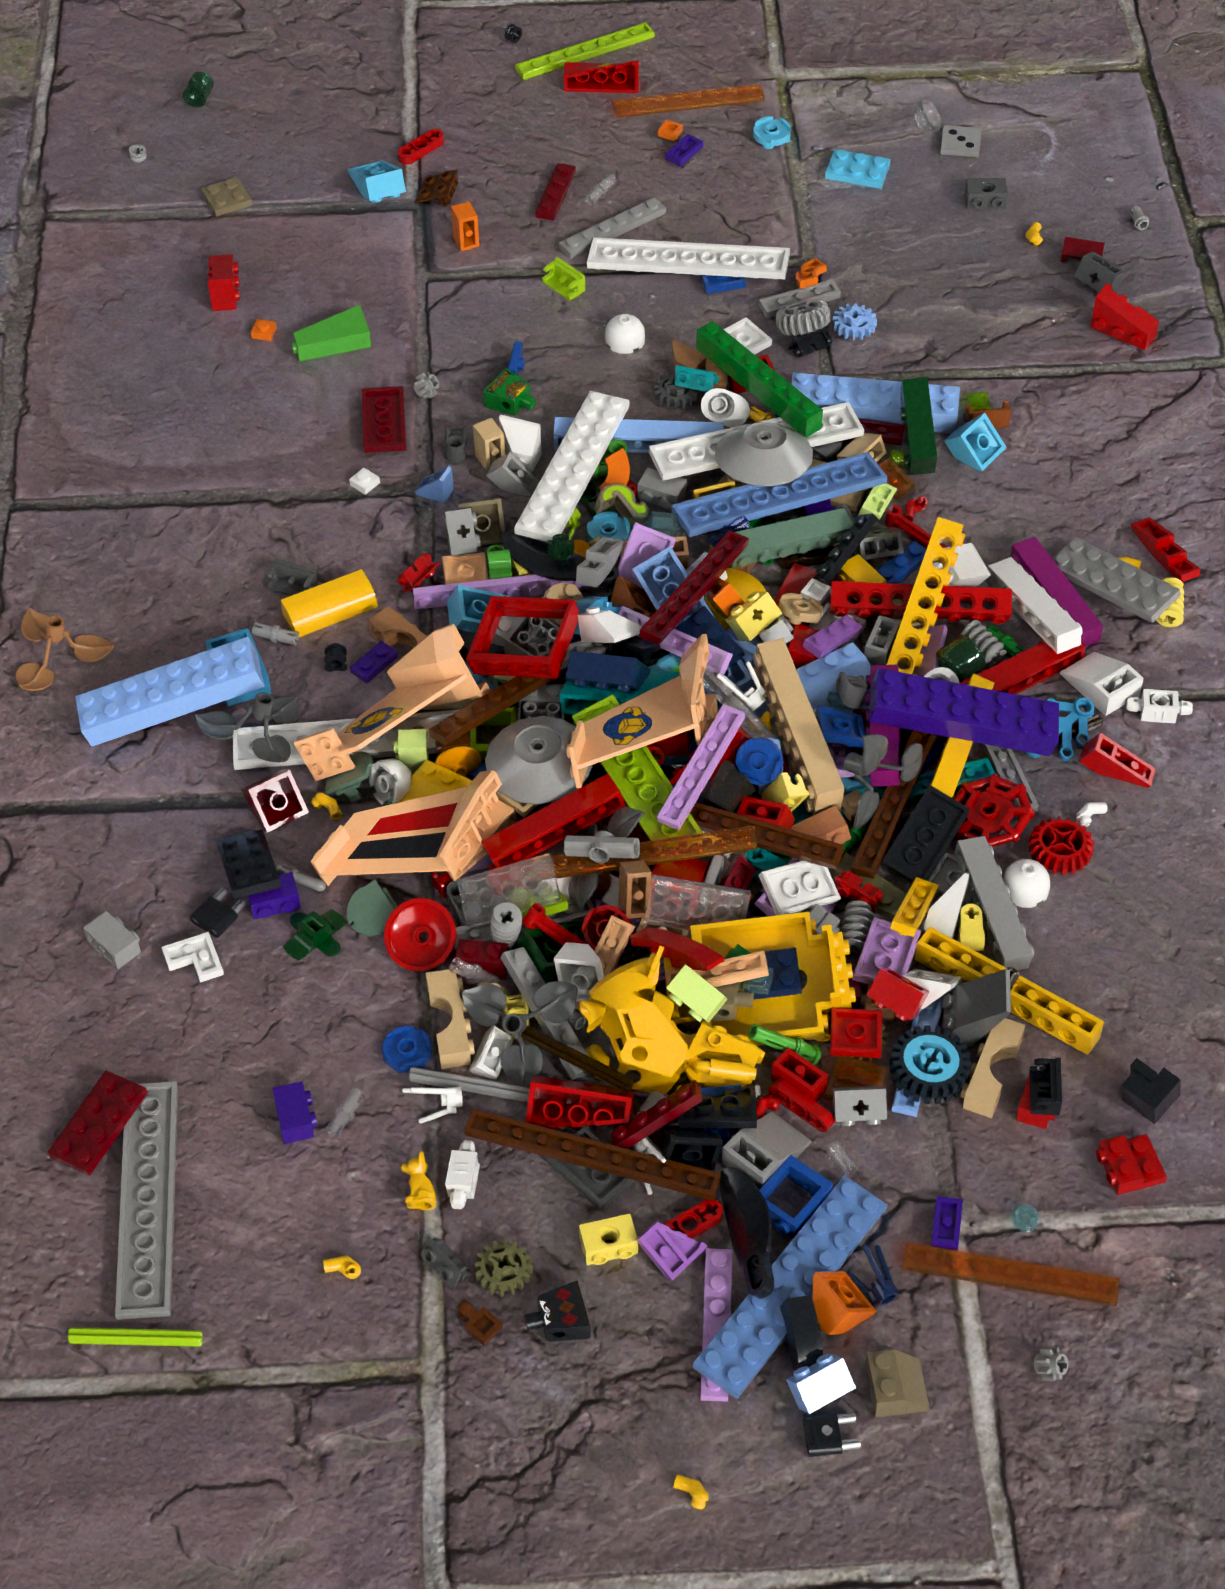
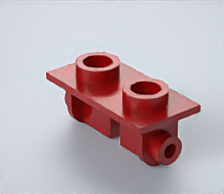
M421 554L412 563L416 571L412 566H409L399 575L397 581L401 586L405 587L401 590V593L413 592V588L421 587V581L436 573L435 568L440 562L433 563L430 554Z
M843 870L839 877L835 876L834 884L839 895L845 898L848 897L853 901L867 902L871 907V911L873 913L876 912L877 902L880 903L884 898V894L881 893L882 890L868 882L863 888L859 887L863 879L849 870L847 872Z

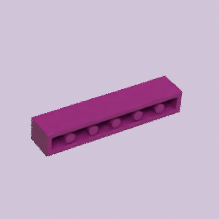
M1033 537L1013 544L1009 558L1012 557L1018 564H1021L1023 569L1057 601L1058 605L1063 610H1066L1075 622L1081 625L1083 631L1081 642L1085 646L1099 642L1103 625L1037 538Z
M898 664L870 666V675H866L867 689L871 690V682L878 668L899 672ZM866 692L867 706H870V692ZM866 710V723L870 724V727H866V735L880 734L888 739V750L880 763L900 766V728L869 722V710ZM877 767L875 771L866 776L871 778V786L900 785V771Z

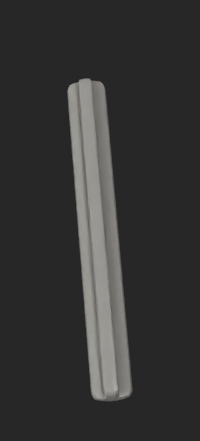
M411 1067L409 1072V1081L444 1088L461 1087V1091L528 1102L530 1087L418 1067Z

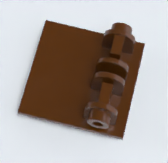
M458 169L444 171L441 174L429 175L424 178L415 204L438 198L442 206L450 205L455 188L458 185L456 177Z

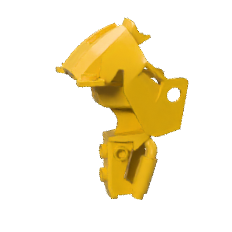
M659 946L657 954L652 952L648 958L630 962L612 971L589 991L591 997L588 1000L579 1001V1011L588 1021L586 1032L590 1033L597 1026H600L609 1038L620 1065L617 1071L626 1074L630 1070H635L640 1074V1081L633 1084L630 1090L648 1094L652 1091L660 1092L663 1095L667 1094L683 1072H686L691 1082L696 1080L699 1085H704V1088L741 1085L742 1088L752 1084V1080H755L757 1068L754 1067L756 1063L761 1064L765 1054L755 1044L750 1043L751 1040L748 1037L739 1034L736 1037L727 1034L725 1028L718 1025L709 1027L707 1024L702 1023L697 1034L692 1035L685 1034L677 1028L675 1022L670 1020L674 1009L673 1001L669 997L655 991L659 977L660 959L664 950L662 946ZM621 1038L624 1046L622 1051H620L616 1039Z

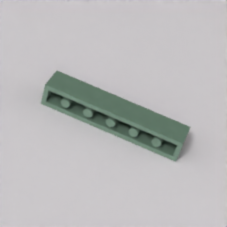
M845 508L737 531L735 533L749 538V543L730 566L731 568L744 567L752 563L766 562L774 558H784L788 555L805 553L819 548L824 549L828 546L839 544L842 535L852 528L853 523Z

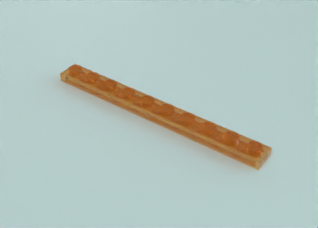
M755 825L640 842L638 859L609 858L606 863H596L590 857L566 856L565 854L516 861L515 880L518 885L619 870L620 862L644 860L646 865L754 850L757 849V832Z

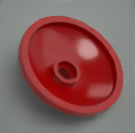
M415 898L400 904L389 916L384 929V942L390 957L399 966L415 972L429 971L442 965L451 955L457 938L455 921L450 912L440 903L427 898ZM427 932V940L422 941L421 935Z

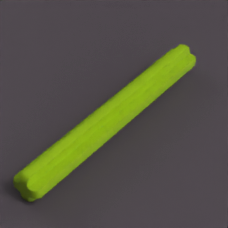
M71 1327L68 1331V1341L71 1344L199 1347L203 1342V1333L201 1330Z

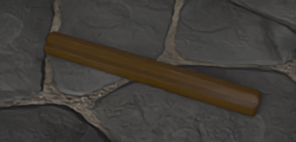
M526 1026V1029L521 1033V1037L524 1040L626 1092H629L633 1086L634 1081L632 1078L530 1026Z

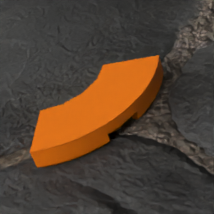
M814 258L801 265L800 270L795 274L797 286L803 289L818 284V276L827 271L826 264Z
M622 448L605 459L608 475L605 482L599 486L600 491L607 485L614 483L628 485L630 466L626 452Z

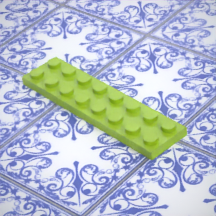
M612 694L573 715V722L576 726L578 721L585 723L620 704ZM647 746L600 762L606 774L610 775L619 788L627 807L644 812L638 824L662 861L704 839L703 832L690 813L680 830L657 821L659 812L674 788Z

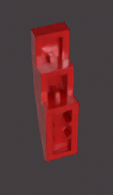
M1150 517L1131 524L1132 530L1142 544L1172 576L1182 582L1200 576V568L1187 559V551L1174 542V534Z
M645 927L630 936L632 946L650 947L651 953L657 954L659 946L664 947L661 957L670 958L673 968H683L686 964L692 970L709 971L724 962L722 955L707 946L667 930Z

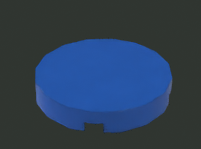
M764 737L751 738L744 742L737 751L736 766H738L741 777L748 783L755 785L768 784L776 779L782 771V752L778 745L770 739Z
M414 1026L397 1027L386 1035V1039L382 1043L384 1061L390 1068L399 1072H410L411 1067L422 1068L431 1058V1039L424 1030L415 1029Z

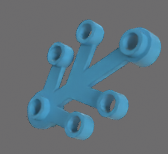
M1049 698L1047 701L1059 703V711L1070 712L1066 717H1059V735L1062 733V748L1058 752V757L1062 761H1069L1074 754L1072 749V724L1078 720V734L1074 739V743L1077 747L1083 748V745L1090 740L1088 735V719L1094 714V705L1088 698H1078L1073 703L1059 702ZM1079 707L1084 708L1085 712L1080 711ZM1079 737L1084 738L1085 743L1080 742ZM1062 751H1067L1069 756H1065ZM1026 752V754L1031 758H1039L1041 756L1039 754Z

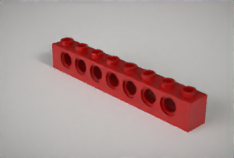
M832 581L830 588V614H835L837 617L857 615L860 618H868L881 615L888 618H903L914 584ZM926 585L931 589L937 587L936 585ZM943 586L941 593L945 594L943 601L948 604V607L942 608L936 605L934 613L938 614L936 620L947 619L950 622H958L960 620L972 622L973 620H979L980 622L992 621L995 624H1003L1009 622L1012 614V589ZM854 597L859 602L852 604L847 599ZM877 598L881 603L874 605L870 602V599ZM899 599L903 602V605L897 606L892 601ZM966 602L971 607L968 609L962 608L960 603ZM925 603L926 605L921 608L927 609L930 606L927 603ZM989 603L993 609L987 610L982 604Z

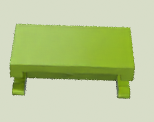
M556 257L554 261L544 267L543 271L548 272L550 270V272L542 278V283L568 301L585 292V275L559 257Z

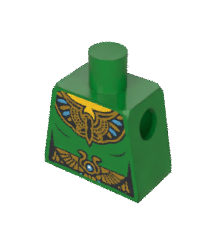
M506 368L483 391L484 407L506 414L516 415L523 407L532 410L536 405V399L531 397L529 382Z

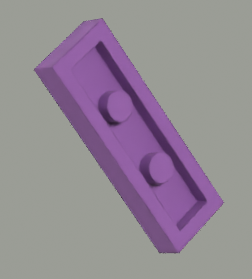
M845 615L805 639L802 647L818 659H821L860 635L863 626L853 618Z

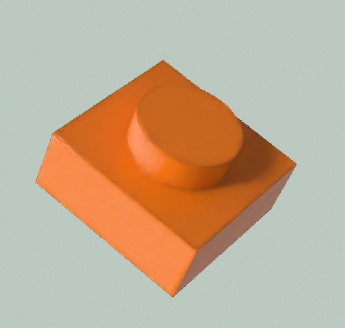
M665 120L658 129V137L676 141L683 131V124Z
M256 319L251 330V338L271 341L277 329L276 322Z

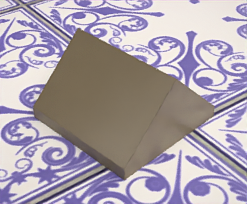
M501 498L457 504L458 510L471 508V512L476 513L477 525H474L475 534H479L480 545L502 542L501 537L503 532H505ZM460 525V533L462 538H465L468 529H464L463 525Z

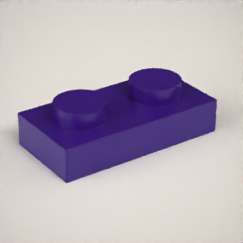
M687 134L665 153V160L681 167L703 148V141Z
M380 641L350 666V671L365 683H369L398 658V652Z
M936 1196L931 1247L958 1251L963 1199Z

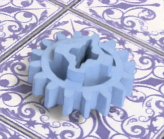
M855 303L851 307L849 304H846V308L839 307V311L834 312L833 330L838 331L839 336L844 334V339L852 337V340H855L859 337L863 340L864 335L870 337V334L875 332V327L877 326L876 313H871V308L865 309V305L859 307Z

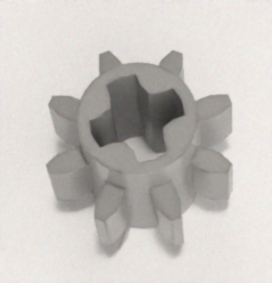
M427 372L416 376L417 382L414 383V390L418 396L426 399L438 394L436 389L439 388V381L435 375Z
M1059 1347L1041 1348L1040 1353L1034 1358V1369L1037 1374H1043V1381L1062 1380V1375L1068 1370V1359L1065 1354H1059Z

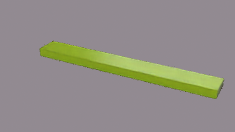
M645 22L515 64V70L525 80L565 66V62L584 61L654 38L655 32Z

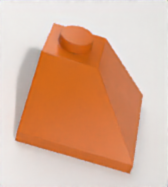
M845 1271L815 1272L813 1275V1303L819 1328L828 1335L844 1334L877 1312Z

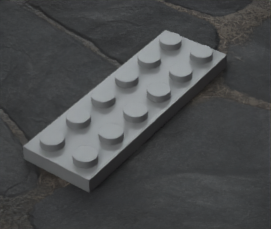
M1077 537L1071 540L1052 558L1068 580L1151 623L1181 596L1180 589Z

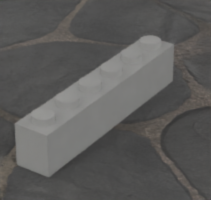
M985 836L959 840L954 856L962 875L964 873L969 874L967 889L971 894L973 904H976L982 910L983 929L996 962L1006 968L1013 967L1016 970L1029 968L1031 959L1034 957V949L1032 944L1027 941L1024 924L1020 923L1018 919L1017 906L1010 899L1009 887L1003 882L1002 870L1000 865L995 862L992 845H988Z

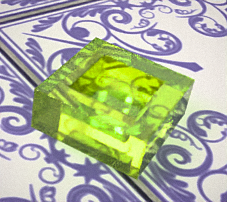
M987 392L968 393L966 395L967 404H971L970 410L991 409Z

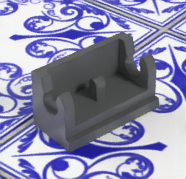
M278 558L275 559L267 576L271 578L268 590L288 596L318 586L316 569Z

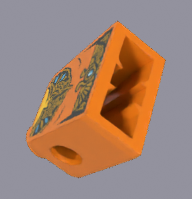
M720 578L703 595L707 602L725 619L731 615L732 609L745 603L733 587Z

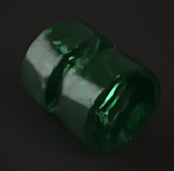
M204 72L193 73L183 91L184 101L192 107L199 108L204 106L214 87L212 78Z

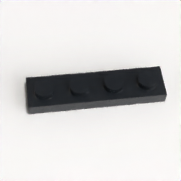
M873 513L861 514L855 518L852 528L842 535L841 542L830 551L827 561L817 568V574L813 579L826 585L831 583L877 522L878 518Z

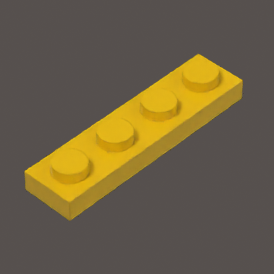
M916 877L893 918L890 929L897 931L901 935L914 937L937 893L939 885Z

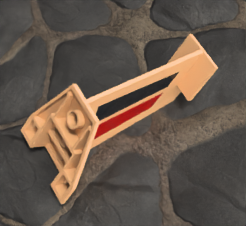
M493 770L482 771L478 773L468 787L354 813L344 826L340 825L336 831L330 834L328 841L314 854L310 862L327 886L339 875L447 871L451 879L456 881L486 855L481 841L517 823L519 819L514 808L500 801L496 795V791L502 785L497 773Z

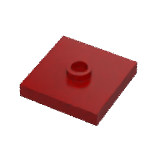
M831 1008L830 1055L881 1058L882 1011Z

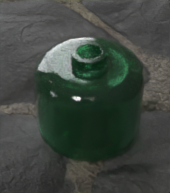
M966 635L955 637L936 651L939 667L952 670L958 677L959 683L966 678H971L973 673L977 675L985 669L986 663L981 650Z

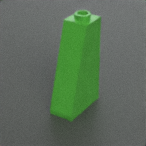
M360 305L294 332V341L291 342L293 354L298 355L299 361L371 347L370 331Z

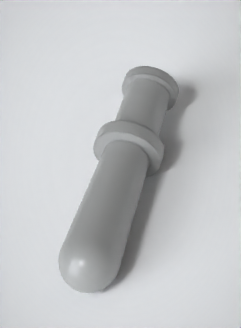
M281 865L276 867L278 875L293 872L296 883L319 892L326 888L323 880L298 873L296 869L292 871Z

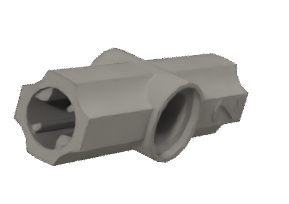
M598 831L595 836L566 835L564 852L566 856L590 857L596 863H606L609 858L638 859L640 842L639 838L614 837V835L607 831Z

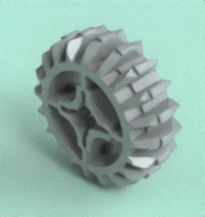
M811 299L790 304L789 306H784L776 313V325L781 334L788 336L816 332L818 329L827 326L830 322V309L828 304L822 300Z

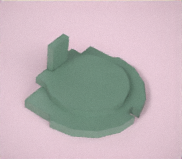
M363 751L355 752L354 756L349 755L355 765L354 769L327 777L324 790L327 795L336 791L335 794L337 796L344 793L352 802L362 799V795L356 788L360 787L361 782L368 778L370 768L373 766V759L367 752Z
M374 879L365 887H360L352 895L347 905V919L350 925L354 923L351 927L358 934L377 936L384 933L389 916L399 904L390 895L386 888L382 889Z

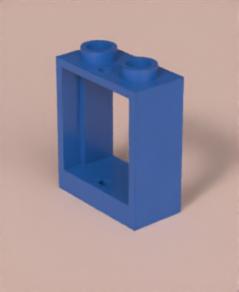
M790 1155L760 1189L767 1202L772 1225L775 1226L780 1234L788 1235L793 1239L830 1194L833 1183ZM786 1177L814 1195L795 1218H792L767 1200Z

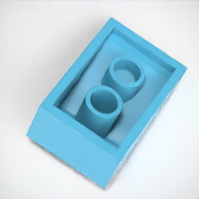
M384 160L347 169L348 174L362 196L372 203L380 202L382 198L388 196L389 198H396L400 196V193L406 192L402 169Z
M457 585L447 600L450 625L454 624L458 630L476 633L490 597H504L507 595Z

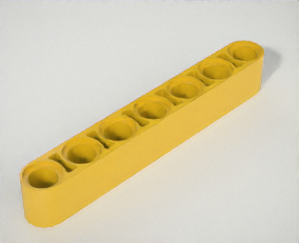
M973 673L968 685L992 690L995 682ZM952 737L947 738L931 780V786L949 797H953L973 741Z

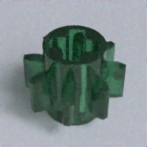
M565 534L554 535L552 540H548V555H553V559L556 561L568 560L569 555H574V540H569V536Z

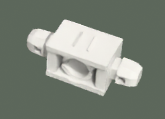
M1143 689L1141 699L1139 697L1127 698L1126 709L1134 712L1141 711V721L1176 723L1178 713L1180 715L1192 714L1193 703L1184 700L1180 702L1178 691Z
M464 1140L460 1144L459 1150H451L445 1186L453 1209H462L465 1206L466 1200L474 1199L480 1163H478V1153L475 1152L473 1141Z

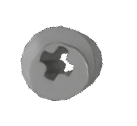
M973 620L963 629L960 635V642L986 668L990 669L1005 659L1007 651L1003 650L1004 644L998 642L997 637H992V632L986 631V627L981 625L979 620Z
M851 901L846 904L840 932L843 934V940L848 939L850 954L853 955L861 954L873 918L875 917L870 905L864 901Z
M509 902L498 904L493 909L491 915V941L508 943V948L514 946L521 934L522 913L515 904Z

